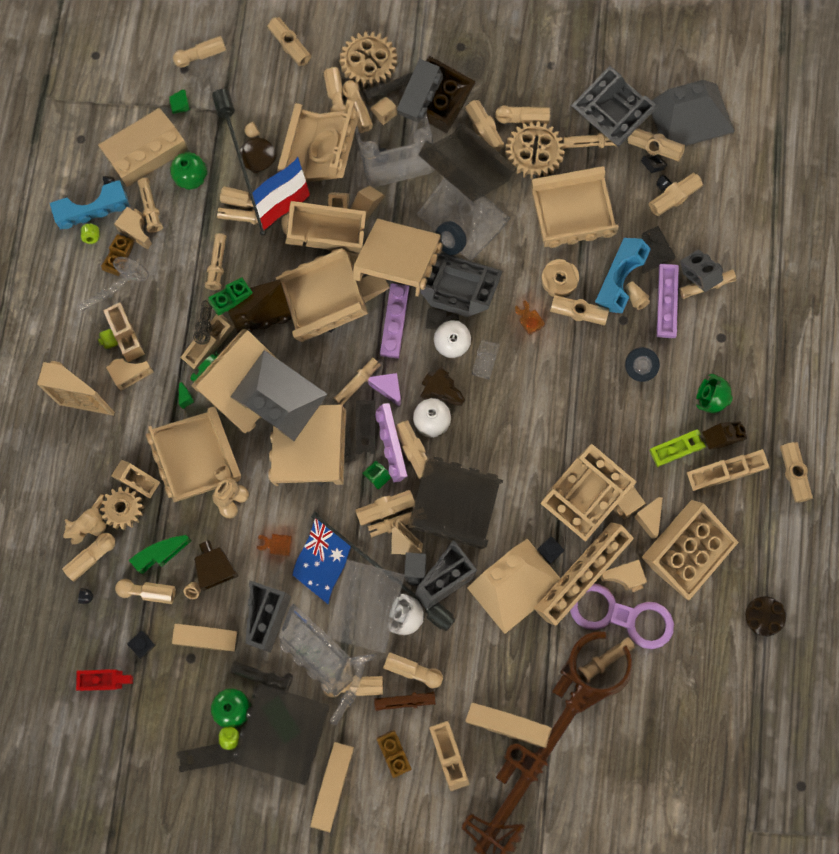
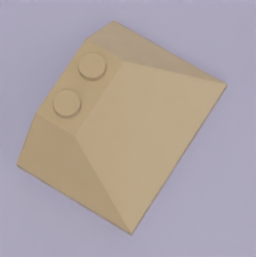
M590 444L555 482L540 504L586 542L635 485L636 481L593 444Z
M526 539L484 571L467 589L502 632L506 634L534 611L535 606L560 580V577L531 542Z

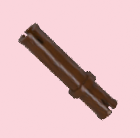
M412 692L410 695L374 698L375 711L413 707L415 709L418 706L436 705L434 692L420 694Z

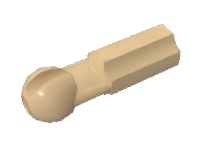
M221 36L199 43L191 49L177 50L173 55V60L176 66L186 67L194 60H202L224 52L226 48Z
M337 67L326 69L324 77L328 97L332 99L333 106L331 112L344 111L346 105L343 104L342 100L344 94L342 93L343 85L340 70Z
M355 81L345 82L342 86V93L347 100L354 101L353 108L356 111H360L356 125L358 132L363 133L371 130L373 124L365 103L360 96L359 85Z
M501 106L496 110V119L503 124H530V121L533 124H537L538 121L540 124H549L550 107Z
M225 186L222 188L220 194L221 203L245 209L253 207L249 192Z
M110 533L100 534L89 547L62 568L63 572L75 582L105 553L114 548L115 538Z
M129 579L120 580L115 587L116 593L122 598L138 595L146 601L167 604L174 602L176 593L175 586L145 582L143 586L135 585Z
M390 652L384 664V669L409 679L414 678L422 681L429 688H437L443 681V675L438 669L422 667L414 661Z
M382 676L352 677L350 681L341 682L339 679L331 677L324 682L323 691L328 697H337L340 693L351 692L353 696L383 695Z

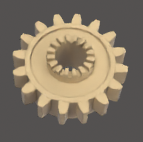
M119 487L118 492L112 489L111 496L105 494L107 501H101L105 505L104 508L100 509L102 513H105L102 519L107 520L106 524L109 526L113 525L115 529H118L119 526L123 530H126V526L133 528V523H139V516H143L141 509L144 508V505L140 504L142 498L137 497L138 493L136 491L131 493V489L128 487L125 491L122 487ZM126 505L124 512L120 513V506Z

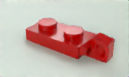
M78 670L76 672V691L122 689V684H133V676L123 675L122 670Z

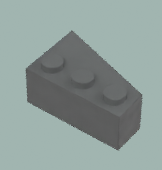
M422 59L418 60L398 105L397 111L399 115L418 123L421 118L424 119L427 107L443 79L439 66Z
M454 540L416 590L415 596L426 610L471 581L477 572V569Z
M249 580L250 599H248L249 616L247 618L246 644L271 653L292 596L283 591Z

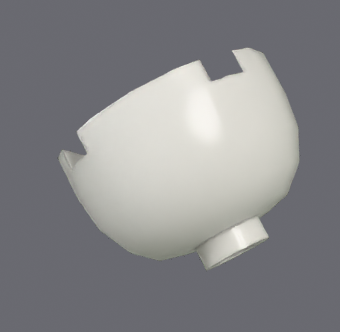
M450 320L442 323L434 333L435 348L441 355L447 358L462 356L471 345L469 329L459 321Z
M429 398L423 400L414 411L413 422L420 434L426 437L434 438L442 433L444 434L451 423L449 408L439 399Z
M401 594V597L396 596L390 603L386 615L389 617V623L386 622L389 631L399 635H408L417 631L423 623V607L417 599Z

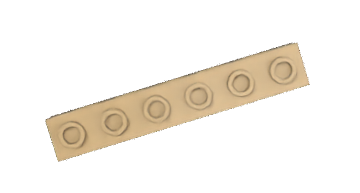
M611 522L535 606L534 610L546 622L557 626L634 539L632 535L622 525Z

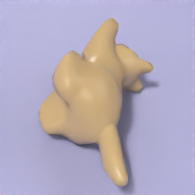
M103 494L98 497L92 508L83 512L76 521L70 522L65 519L66 526L63 537L72 538V544L82 542L88 533L99 536L105 532L106 523L99 512V508L102 505L101 501L104 500Z

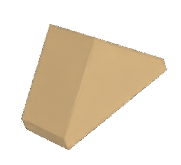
M369 185L357 193L351 209L366 211V222L385 195Z
M662 497L655 499L634 516L651 539H656L659 534Z
M395 518L392 526L391 554L406 555V552L422 553L423 543Z

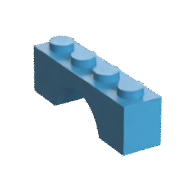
M120 180L103 185L100 196L88 205L74 204L67 197L49 203L55 223L60 229H69L73 225L87 223L91 219L105 217L109 213L125 210L126 207H130L124 186Z
M624 238L595 301L600 307L608 308L609 312L623 313L629 299V296L623 290L625 278L633 269L644 265L651 250L643 239Z

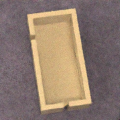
M291 201L285 244L302 246L304 242L307 247L329 250L343 248L347 252L360 254L363 246L366 211Z

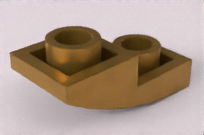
M117 234L109 246V254L101 265L102 270L119 276L131 253L134 240Z
M395 729L376 738L393 778L412 770Z

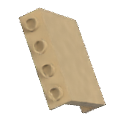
M604 166L532 179L531 191L544 247L555 248L560 246V244L567 243L571 245L581 240L593 241L598 237L610 238L617 234L619 226L615 224L604 179Z
M377 219L354 264L353 280L361 281L363 275L368 274L416 287L415 296H419L421 289L424 290L426 287V278L431 276L432 265H436L437 253L440 254L442 251L441 235Z
M343 248L334 249L330 254L318 256L314 261L300 264L298 268L285 271L282 275L276 277L282 283L295 326V330L292 331L293 337L300 342H304L368 314L357 280H353V264L350 254Z
M245 329L238 333L191 385L243 433L253 430L256 426L255 422L261 417L249 408H245L231 398V395L264 350L274 356L257 338Z
M320 405L295 441H292L273 426V432L270 434L272 450L269 453L271 469L268 471L270 482L275 486H279V483L334 482L336 485H343L346 409L342 405Z
M215 406L208 408L206 413L154 429L151 426L148 427L146 438L148 444H152L155 451H152L155 462L160 464L161 468L158 471L161 480L166 481L165 491L167 497L172 498L173 503L216 489L221 481L216 478L214 471L222 465L229 467L231 479L236 482L240 481L241 474Z

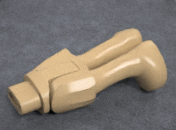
M227 478L221 481L215 489L213 503L218 506L223 517L231 519L238 513V508L232 501L245 502L248 500L249 492L243 485H239L235 480Z

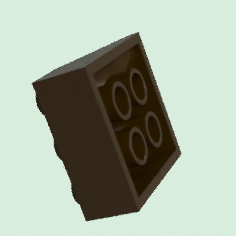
M429 56L426 61L440 67L443 79L427 107L424 119L421 118V120L447 134L462 110L475 85V81Z
M280 279L251 287L252 295L228 310L238 333L242 329L252 333L253 330L259 328L267 329L276 323L285 324L292 319Z

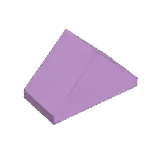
M397 373L373 376L368 379L369 386L398 407L401 405Z

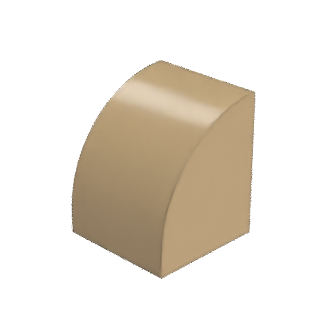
M384 97L373 105L370 111L384 125L397 115V106L390 99Z

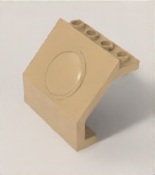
M347 100L344 111L324 114L302 110V105L295 103L277 173L288 167L298 157L306 182L343 178L360 111H356L353 108L354 101Z

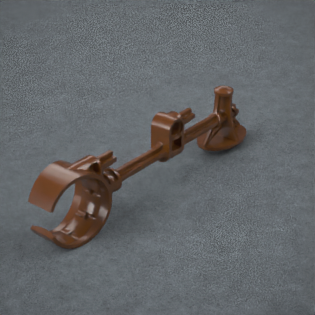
M606 632L589 633L579 639L574 645L569 659L561 669L562 677L552 692L563 698L572 682L576 684V690L574 693H570L571 697L569 700H565L566 708L553 726L546 748L540 747L537 752L532 753L520 744H513L508 747L504 759L507 761L495 778L506 785L516 768L521 770L522 775L491 823L476 817L474 814H469L465 822H462L461 829L476 842L474 850L477 853L487 854L486 852L491 844H494L492 854L496 853L497 847L502 850L500 854L515 852L517 849L516 843H520L525 825L504 826L530 784L539 780L537 778L539 773L543 774V767L548 766L547 758L575 715L582 713L604 698L619 693L630 681L633 662L626 645L623 647L627 659L626 673L623 679L615 686L607 689L590 687L583 682L577 672L576 662L580 650L593 640H607L608 635ZM515 750L522 751V758L518 761L513 759V752ZM473 819L487 825L486 831L473 824ZM469 826L481 834L480 840L467 829ZM513 828V830L496 840L501 829ZM515 831L505 846L500 843V841Z

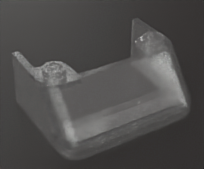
M425 115L424 119L422 118L423 128L417 129L414 133L415 144L379 152L378 145L373 141L361 142L359 130L356 126L355 140L366 181L370 186L377 187L430 174L436 170L437 160L427 115Z

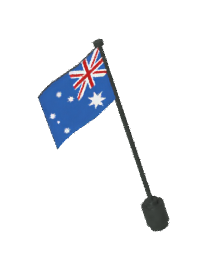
M316 511L312 514L311 518L314 520L309 538L296 561L293 576L329 605L333 588L345 568L351 548L419 601L415 593L318 516L319 514ZM437 603L425 612L428 614L426 619L440 630L447 631L456 620L453 614L440 603Z

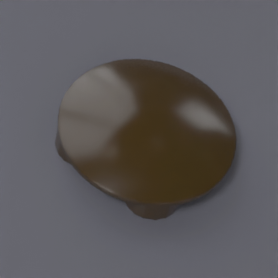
M263 138L250 139L240 149L246 169L251 170L252 173H259L269 168L276 160L273 145Z
M762 596L755 598L749 603L745 612V618L753 632L761 636H772L780 632L784 627L786 613L782 603L772 597Z

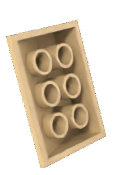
M160 108L98 145L126 188L173 160L180 153L188 150L184 139Z
M51 361V363L43 362L37 385L58 405L114 416L115 412L98 393L62 366V363L57 361Z
M691 500L641 558L685 599L690 600L739 542L704 503Z

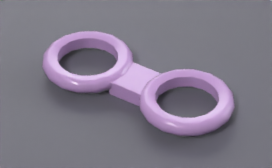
M594 583L587 592H598L606 598L608 612L605 618L597 622L587 621L579 613L578 602L570 610L572 618L585 629L598 630L605 628L610 623L627 628L630 638L642 648L656 649L662 647L670 640L673 634L674 622L671 614L664 606L655 602L640 603L634 608L618 604L610 590L601 584ZM654 610L664 618L665 632L658 640H645L636 632L635 620L642 611Z

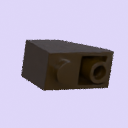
M741 421L719 423L702 432L709 450L719 449L747 439L746 430Z

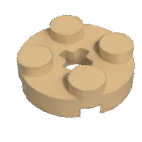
M553 260L543 270L541 282L550 296H568L577 288L579 272L575 265L566 262V260ZM558 274H560L561 277H565V279H563V282H559L556 280Z

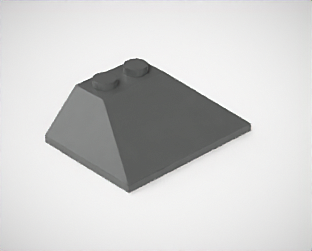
M611 66L571 105L617 147L658 107L646 95L643 97L627 84L622 75Z
M706 80L696 81L668 89L652 100L658 106L651 113L658 133L663 134L666 139L688 146L734 133V128L716 83Z
M437 253L436 265H432L431 276L426 278V287L420 291L432 307L465 317L489 309L503 271L445 253Z
M264 350L233 392L231 398L245 408H249L276 427L282 434L295 441L328 394Z

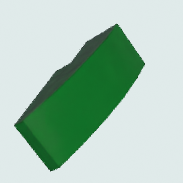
M187 535L165 539L143 549L128 561L143 575L156 562L163 567L192 540Z

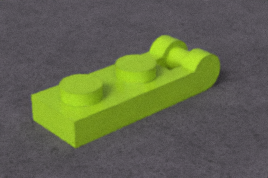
M694 430L650 448L649 451L657 468L706 448L705 442L701 441L699 430ZM692 439L695 445L691 446L688 440Z

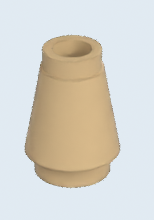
M632 281L625 286L634 308L641 310L650 303L649 296L635 282Z

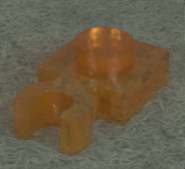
M523 301L525 309L521 310L516 305L515 312L522 316L519 322L530 336L545 327V323L537 311L534 309L530 312L529 303Z
M272 534V539H268L264 535L258 536V539L265 540L263 546H257L258 550L265 551L270 548V554L290 556L292 536Z

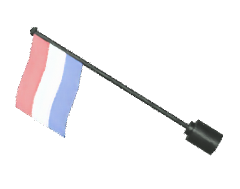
M219 89L213 92L212 99L217 115L227 120L261 230L259 233L264 236L267 233L266 230L289 213L291 201L304 203L311 196L299 158L297 157L288 167L267 179L252 192L230 117L235 112L233 102L227 89Z

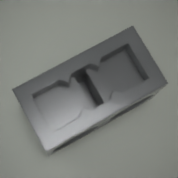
M699 249L680 260L683 274L704 292L723 282V269L721 265L715 263L708 254H704Z
M406 552L405 582H409V585L419 586L425 578L426 554Z

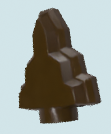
M443 366L434 374L429 372L423 379L422 385L425 388L420 395L421 398L425 400L429 398L439 399L442 402L446 401L456 406H462L465 402L461 391L454 387V380L449 377V371Z

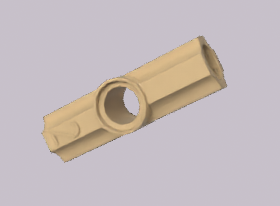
M280 17L270 20L267 27L282 45L283 50L289 53L298 66L306 65L311 59V55L297 39L295 32L290 30Z
M479 100L469 102L465 106V110L473 122L477 136L482 138L490 154L499 152L504 147V143L496 131L493 118L487 115Z
M637 128L628 137L629 144L646 149L651 155L660 154L676 161L681 159L685 150V145L666 139L660 133L652 134ZM653 141H656L659 147L655 146Z
M693 172L679 183L671 184L665 189L663 194L649 202L653 214L660 216L673 206L681 205L689 195L703 186L701 178Z
M554 295L550 312L572 317L576 321L585 320L605 326L609 309L588 304L583 299L573 300ZM575 308H582L584 312L578 313Z
M409 421L397 424L395 426L397 436L408 462H411L419 479L429 476L434 472L433 467L425 455L426 451L423 444L416 437Z
M798 442L781 445L780 449L786 467L785 476L790 482L795 503L813 499L807 478V467L803 463ZM793 468L799 470L800 476L793 474Z
M408 490L394 496L381 497L375 500L374 503L355 511L360 525L363 526L377 520L392 518L401 511L415 507L416 504L411 491Z

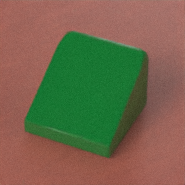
M185 89L169 97L172 114L190 111Z
M180 382L179 405L184 409L193 404L194 399L184 383Z
M377 460L362 473L378 490L392 478L388 470Z

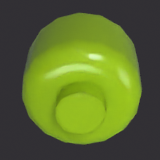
M89 223L81 227V239L84 243L94 244L99 240L98 226Z
M111 329L99 333L98 343L100 346H103L105 349L118 346V342Z
M224 727L219 733V744L226 750L234 749L239 742V732L234 727Z

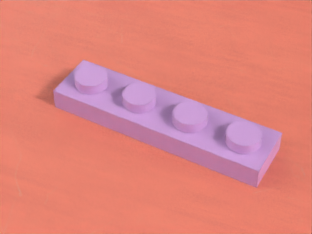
M659 265L656 337L676 338L679 265Z
M392 283L390 285L380 356L399 358L409 294L408 285Z
M382 404L375 413L376 421L379 422L380 438L384 442V454L388 459L389 474L393 479V483L401 482L407 477V472L390 404Z

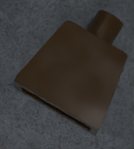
M210 541L199 544L202 555L195 557L194 560L200 589L205 591L238 577L237 572L220 547L213 550Z

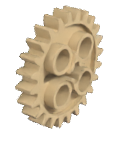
M365 32L363 37L358 33L357 39L351 37L352 42L346 41V47H342L343 53H340V66L342 72H345V78L349 77L350 81L356 80L358 85L363 83V88L367 84L372 88L373 83L380 86L379 81L386 83V77L392 78L391 72L395 73V67L397 66V54H395L396 48L392 46V42L387 43V37L381 39L380 33L375 37L374 32L370 36Z
M530 121L528 127L523 123L522 129L517 126L516 132H511V137H508V144H506L505 148L507 150V162L512 163L511 169L517 167V174L522 171L523 177L530 174V179H532L534 175L540 178L541 174L547 177L548 171L553 174L554 168H559V163L563 161L562 156L565 153L563 150L565 144H562L563 138L558 137V131L553 133V126L547 129V123L542 127L539 121L536 126ZM535 136H538L535 164H532ZM524 139H529L531 142H528V143H527V142H524L523 140H524ZM546 141L549 144L544 145L541 142ZM521 156H528L529 158L522 159ZM539 158H545L547 161H540Z

